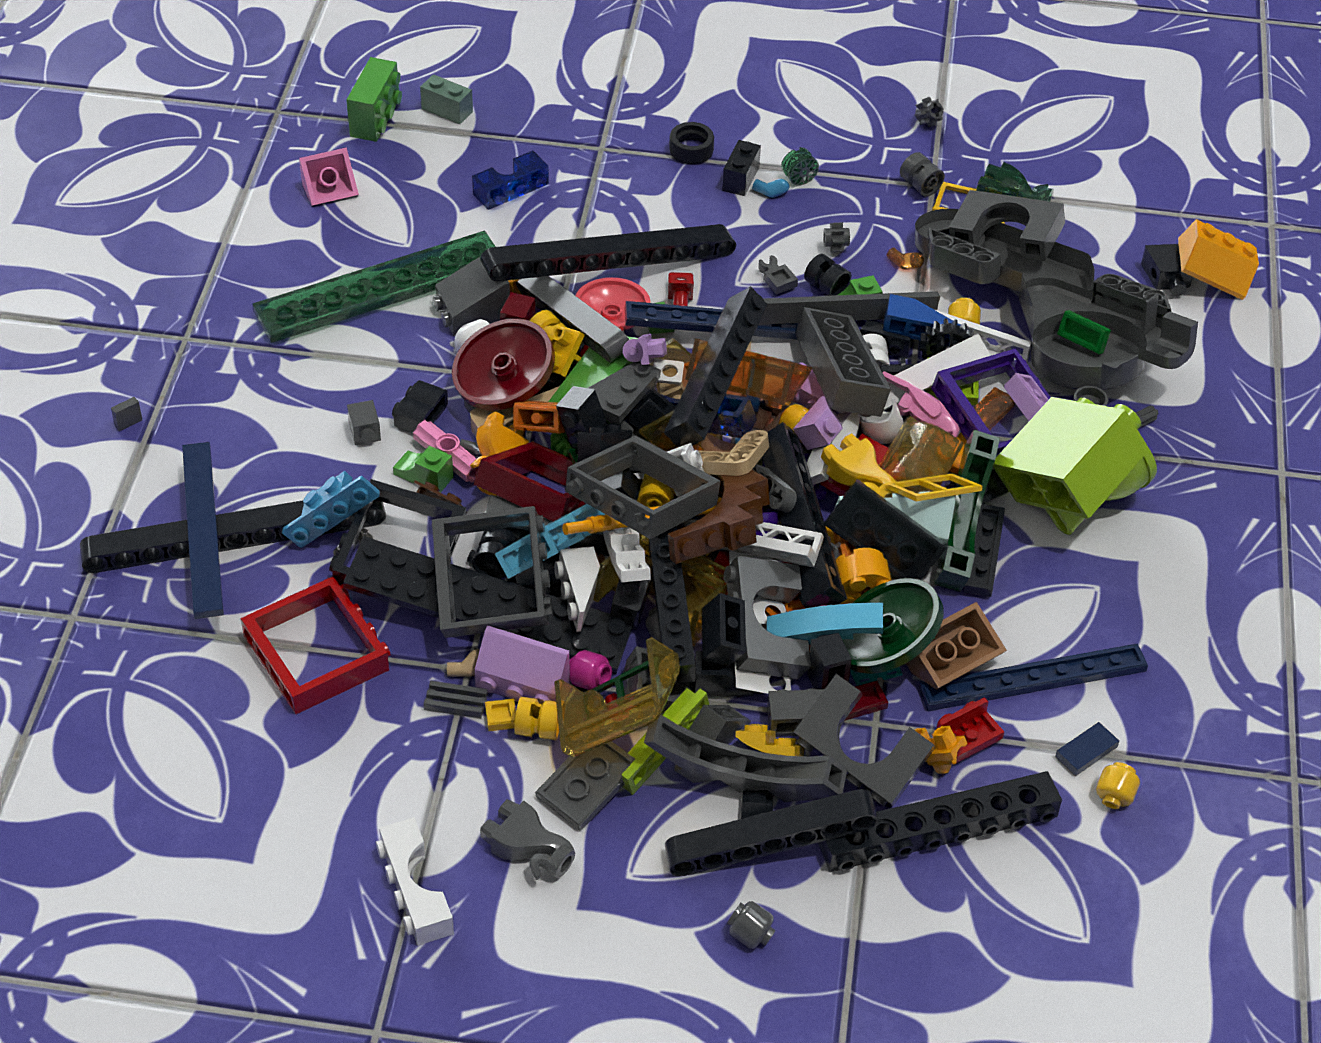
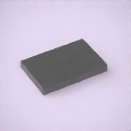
M595 729L535 792L536 797L581 831L624 786L621 775L635 758Z

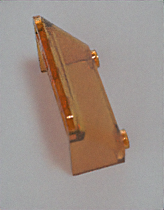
M695 339L685 380L689 381L708 341ZM746 350L728 390L767 400L766 406L782 410L783 405L789 406L811 373L812 367Z

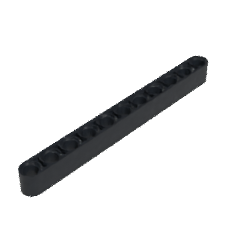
M716 224L492 247L481 254L480 261L491 280L507 281L725 257L735 251L736 242L724 225Z
M303 500L216 515L219 552L290 540L282 533L283 527L302 515ZM373 501L362 528L376 526L384 522L386 512L383 502ZM350 516L324 534L349 530ZM187 520L85 537L80 542L82 568L89 573H99L188 558L190 555Z

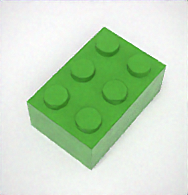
M373 57L369 58L346 99L350 137L377 142L381 133L385 132L388 120L392 119L396 105L400 104L402 99V91H399L401 74L398 72L397 62Z

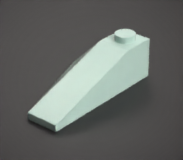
M892 493V497L884 498L947 544L955 506V496L914 501L907 497H902L900 494ZM839 496L836 505L840 502L843 496Z

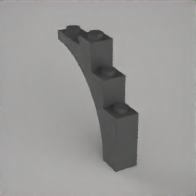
M661 714L651 715L644 740L646 745L675 763L674 770L693 783L721 780L739 793L743 792V790H768L784 802L822 799L842 794L848 768L831 756H785L752 751L721 743L679 726Z

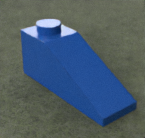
M890 294L885 311L883 331L920 340L921 333H925V327L930 326L933 328L934 321L943 324L945 318H947L948 323H952L953 320L916 299ZM945 334L946 346H949L950 335Z

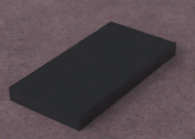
M856 479L823 523L857 549L873 548L883 553V557L887 559L890 573L898 579L912 578L922 580L948 546V544L858 479Z

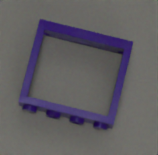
M1016 348L937 372L931 389L958 424L966 440L969 439L973 430L992 434L959 388L960 386L1002 373H1007L1011 379L1015 373L1031 376L1048 399L1051 398L1042 386L1039 378L1035 376L1027 365L1026 360L1022 358ZM1012 439L999 443L996 457Z

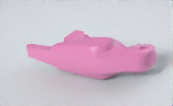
M885 371L883 372L888 382L906 392L898 403L901 416L910 415L919 424L937 430L938 437H935V441L940 445L947 446L955 442L960 428L937 398L905 380Z

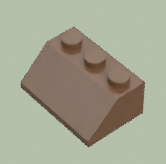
M975 602L943 619L933 641L918 656L907 662L906 665L913 675L937 690L1005 653L1007 649L978 603Z

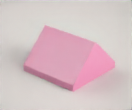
M347 147L299 158L302 186L311 206L359 195Z

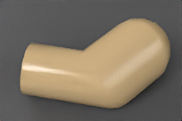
M480 649L471 651L462 662H447V677L474 676Z

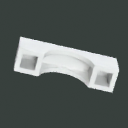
M415 817L380 827V840L376 841L377 851L380 859L386 858L388 866H385L386 876L389 884L395 883L397 891H394V897L398 909H404L407 915L403 917L408 936L413 934L418 946L453 935V917L443 892L423 889L411 878L415 867L425 859L424 841Z

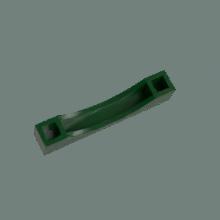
M973 430L964 446L958 476L982 485V491L954 495L955 506L947 542L948 546L939 558L934 580L936 585L961 592L970 579L975 556L974 547L978 517L996 459L1000 437ZM956 483L955 488L964 486Z

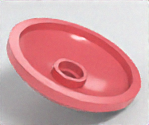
M611 277L593 280L582 286L575 295L618 328L619 326L625 327V330L635 327L625 324L624 307L626 301L651 303L650 297L644 288L635 282L622 278Z

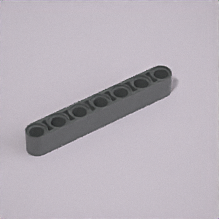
M551 277L519 279L516 282V286L522 295L535 298V306L541 311H551L568 328L585 334L582 342L606 361L611 363L623 354V346L629 340L627 335Z

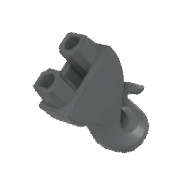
M506 799L498 810V817L503 819L504 822L499 825L489 819L481 826L480 836L491 845V853L506 860L530 858V869L535 880L541 877L540 866L555 878H559L568 871L575 859V850L571 843L563 836L545 829L540 822L536 810L525 801H522L519 805Z

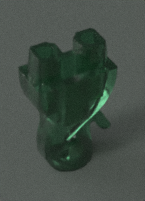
M1003 162L1001 167L992 164L987 166L984 177L981 176L978 181L976 191L1051 201L1054 189L1048 188V184L1038 185L1031 189L1026 178L1017 168Z

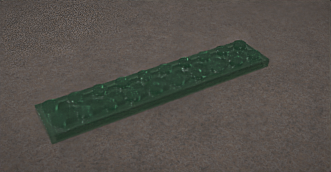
M484 230L252 303L253 312L270 342L273 343L435 291L437 283L480 257L488 248L496 246Z

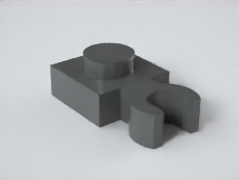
M770 256L769 264L764 263L762 259L759 260L758 269L764 274L763 280L775 294L798 286V278L785 264L778 266V260L775 256Z

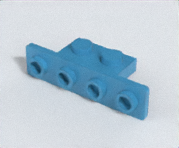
M346 471L336 477L332 476L323 486L307 493L303 500L302 515L283 527L282 533L298 547L302 548L378 498L380 491L363 476H359L353 481V477Z

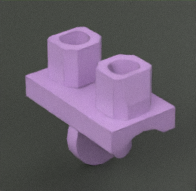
M643 334L638 339L628 340L623 346L624 357L630 362L641 360V365L650 364L654 358L664 357L667 354L666 338L652 339L651 334Z

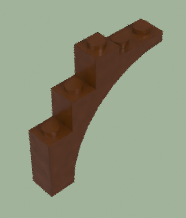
M754 470L740 476L711 474V476L720 480L718 496L722 499L703 518L684 528L668 533L670 560L677 564L725 547L733 551L757 543L755 526L763 523L762 507L770 504L768 479Z

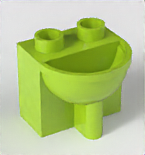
M1051 397L996 457L993 468L1016 502L1044 508L1056 527L1067 535H1071L1085 518L1089 519L1104 501L1118 500L1135 493L1140 488L1149 485L1157 473L1154 456L1138 431L1141 427V420L1138 415L1123 404L1108 407L1096 405L1086 398L1072 401Z

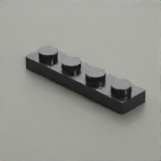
M981 505L975 535V556L970 579L964 586L965 593L992 596L1005 513L1004 507Z

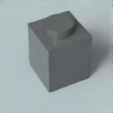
M373 400L348 404V421L354 444L360 445L381 441L380 423Z

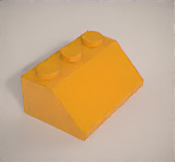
M1196 219L1178 238L1181 271L1243 300L1248 293L1259 266L1257 248L1249 242L1239 240L1230 233H1225L1214 228L1209 223Z

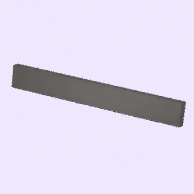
M938 291L763 298L768 305L758 325L799 323L804 307L852 315L854 321L878 320L885 317L890 294L916 299L934 310L938 309L940 295Z

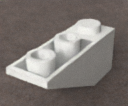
M594 547L560 549L559 561L554 564L555 576L561 580L562 598L567 599L568 618L573 620L577 632L582 629L597 587L600 565Z

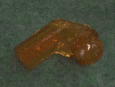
M893 247L887 253V257L903 270L920 268L924 264V257L917 252L902 254Z

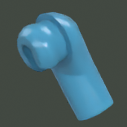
M756 179L752 190L770 198H775L789 190V183L784 179H777L769 183Z

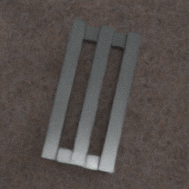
M430 680L429 690H427L426 694L427 698L424 700V710L482 718L485 702L488 697V689ZM433 699L444 700V701H450V703H448V702H442V701H435V700H433ZM462 703H464V704H470V705H476V706H478V707L468 706V705H462Z

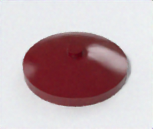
M505 319L493 322L476 331L458 350L452 366L453 383L461 397L471 406L491 411L508 409L513 407L514 403L527 401L545 385L554 368L555 350L547 333L536 323L524 319Z

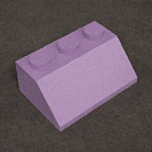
M487 625L475 666L476 687L488 689V693L493 692L506 696L509 699H514V701H519V698L522 696L536 698L539 704H542L545 700L562 702L570 687L569 650Z

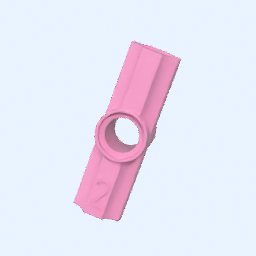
M424 420L419 423L413 432V438L426 449L428 446L452 455L453 471L466 482L470 481L473 483L478 467L471 468L470 464L477 458L460 446L459 438L456 435L444 433L431 421L427 422Z

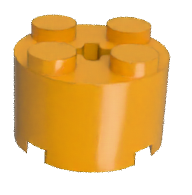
M858 548L853 550L854 554L845 557L844 553L836 559L841 582L847 599L840 604L853 603L870 589L892 581L888 562L883 557V553L873 548Z

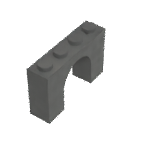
M969 190L949 226L950 236L977 245L983 233L989 227L1001 222L1021 223L1026 226L1020 237L1021 256L1046 261L1065 224L1064 204Z
M737 556L724 571V581L727 583L728 595L745 600L746 652L735 660L736 670L799 679L811 667L808 641L780 637L768 632L758 622L753 610V600L756 599L790 603L802 591L799 565Z
M836 674L795 729L794 733L799 737L796 742L810 753L813 749H816L823 756H831L848 768L846 775L848 781L858 788L863 784L872 790V798L882 806L887 802L894 806L935 750V745L909 727L892 752L883 760L864 764L850 759L841 748L839 739L840 729L846 717L863 695L861 691Z

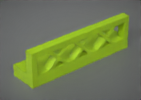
M686 688L662 716L689 730L703 705H710L707 693L702 689L693 693ZM646 733L628 752L635 760L621 775L624 782L623 788L632 795L666 759V757L644 743Z

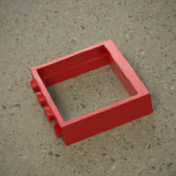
M334 576L240 618L243 636L295 714L301 713L389 671L388 656L391 654L385 642L380 643L374 626L370 622H365L359 605L351 602L348 590L343 588V584L339 585ZM333 600L370 653L299 686L264 634V631Z

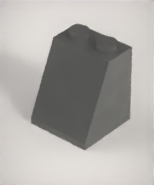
M480 257L435 285L436 296H433V303L435 309L441 311L444 326L449 327L451 333L455 336L463 325L475 320L482 319L489 324L500 321V311L510 295V286L508 280H491L480 261Z

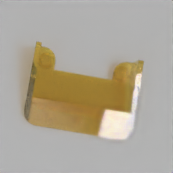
M652 637L647 639L646 645L651 684L607 704L603 696L595 690L582 692L561 679L554 682L560 746L563 753L570 757H576L654 723L660 717L679 675L678 653Z

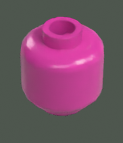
M583 650L578 652L569 661V679L572 685L591 690L611 679L612 667L608 659L601 654Z

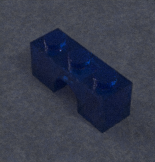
M534 150L513 158V174H500L491 167L472 175L473 195L487 210L549 184V166Z

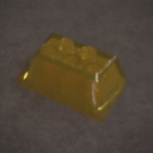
M910 416L904 421L879 467L891 475L896 482L945 475L949 472L964 443L942 428L926 421L918 422ZM943 481L935 482V484H938L940 486L943 483ZM921 485L903 487L917 494L919 492H933V490Z

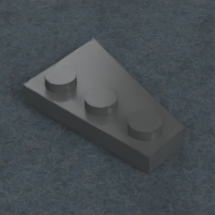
M641 361L633 362L588 388L595 389L605 418L620 424L659 380L661 369L649 364L641 365Z

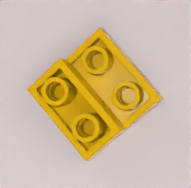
M750 724L745 725L744 730L736 731V738L761 752L785 756H804V748L796 744L797 738L780 737L777 739L776 731L768 730V725Z

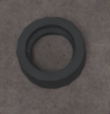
M684 122L676 125L670 133V154L676 160L687 164H699L707 161L714 151L713 131L708 126L697 122ZM685 140H697L704 144L698 146H688L680 142Z

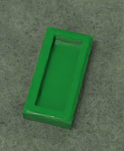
M1068 310L1064 312L1057 335L1097 354H1103L1111 329Z

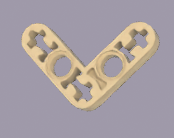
M763 430L747 432L730 452L698 450L702 457L704 472L712 475L740 476L749 473L769 448L768 433Z

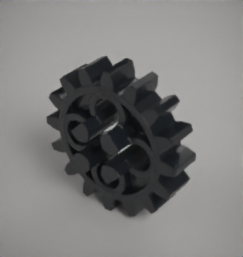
M945 318L943 324L934 321L933 328L926 326L925 333L920 335L919 350L922 351V358L927 359V357H932L946 350L945 334L950 335L949 347H952L972 337L973 330H967L966 323L959 326L957 319L952 323H948L947 318Z

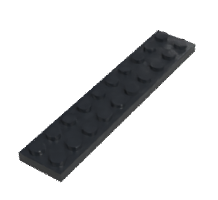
M363 536L343 582V588L439 618L435 558ZM451 564L456 622L537 612L535 590ZM546 594V598H551L553 614L548 615L549 625L504 630L569 650V660L583 650L601 654L608 659L612 667V673L617 674L634 622L589 607L582 629L577 632L573 620L568 618L567 600Z

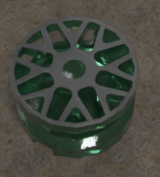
M799 147V150L795 151L793 149L787 153L781 162V169L788 176L792 184L801 186L810 182L817 175L819 164L808 149Z

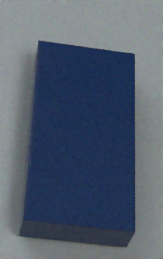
M1097 722L1058 749L1055 757L1077 776L1116 749L1120 741L1100 722Z

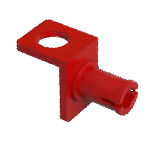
M669 273L668 299H673V305L688 306V300H693V273Z

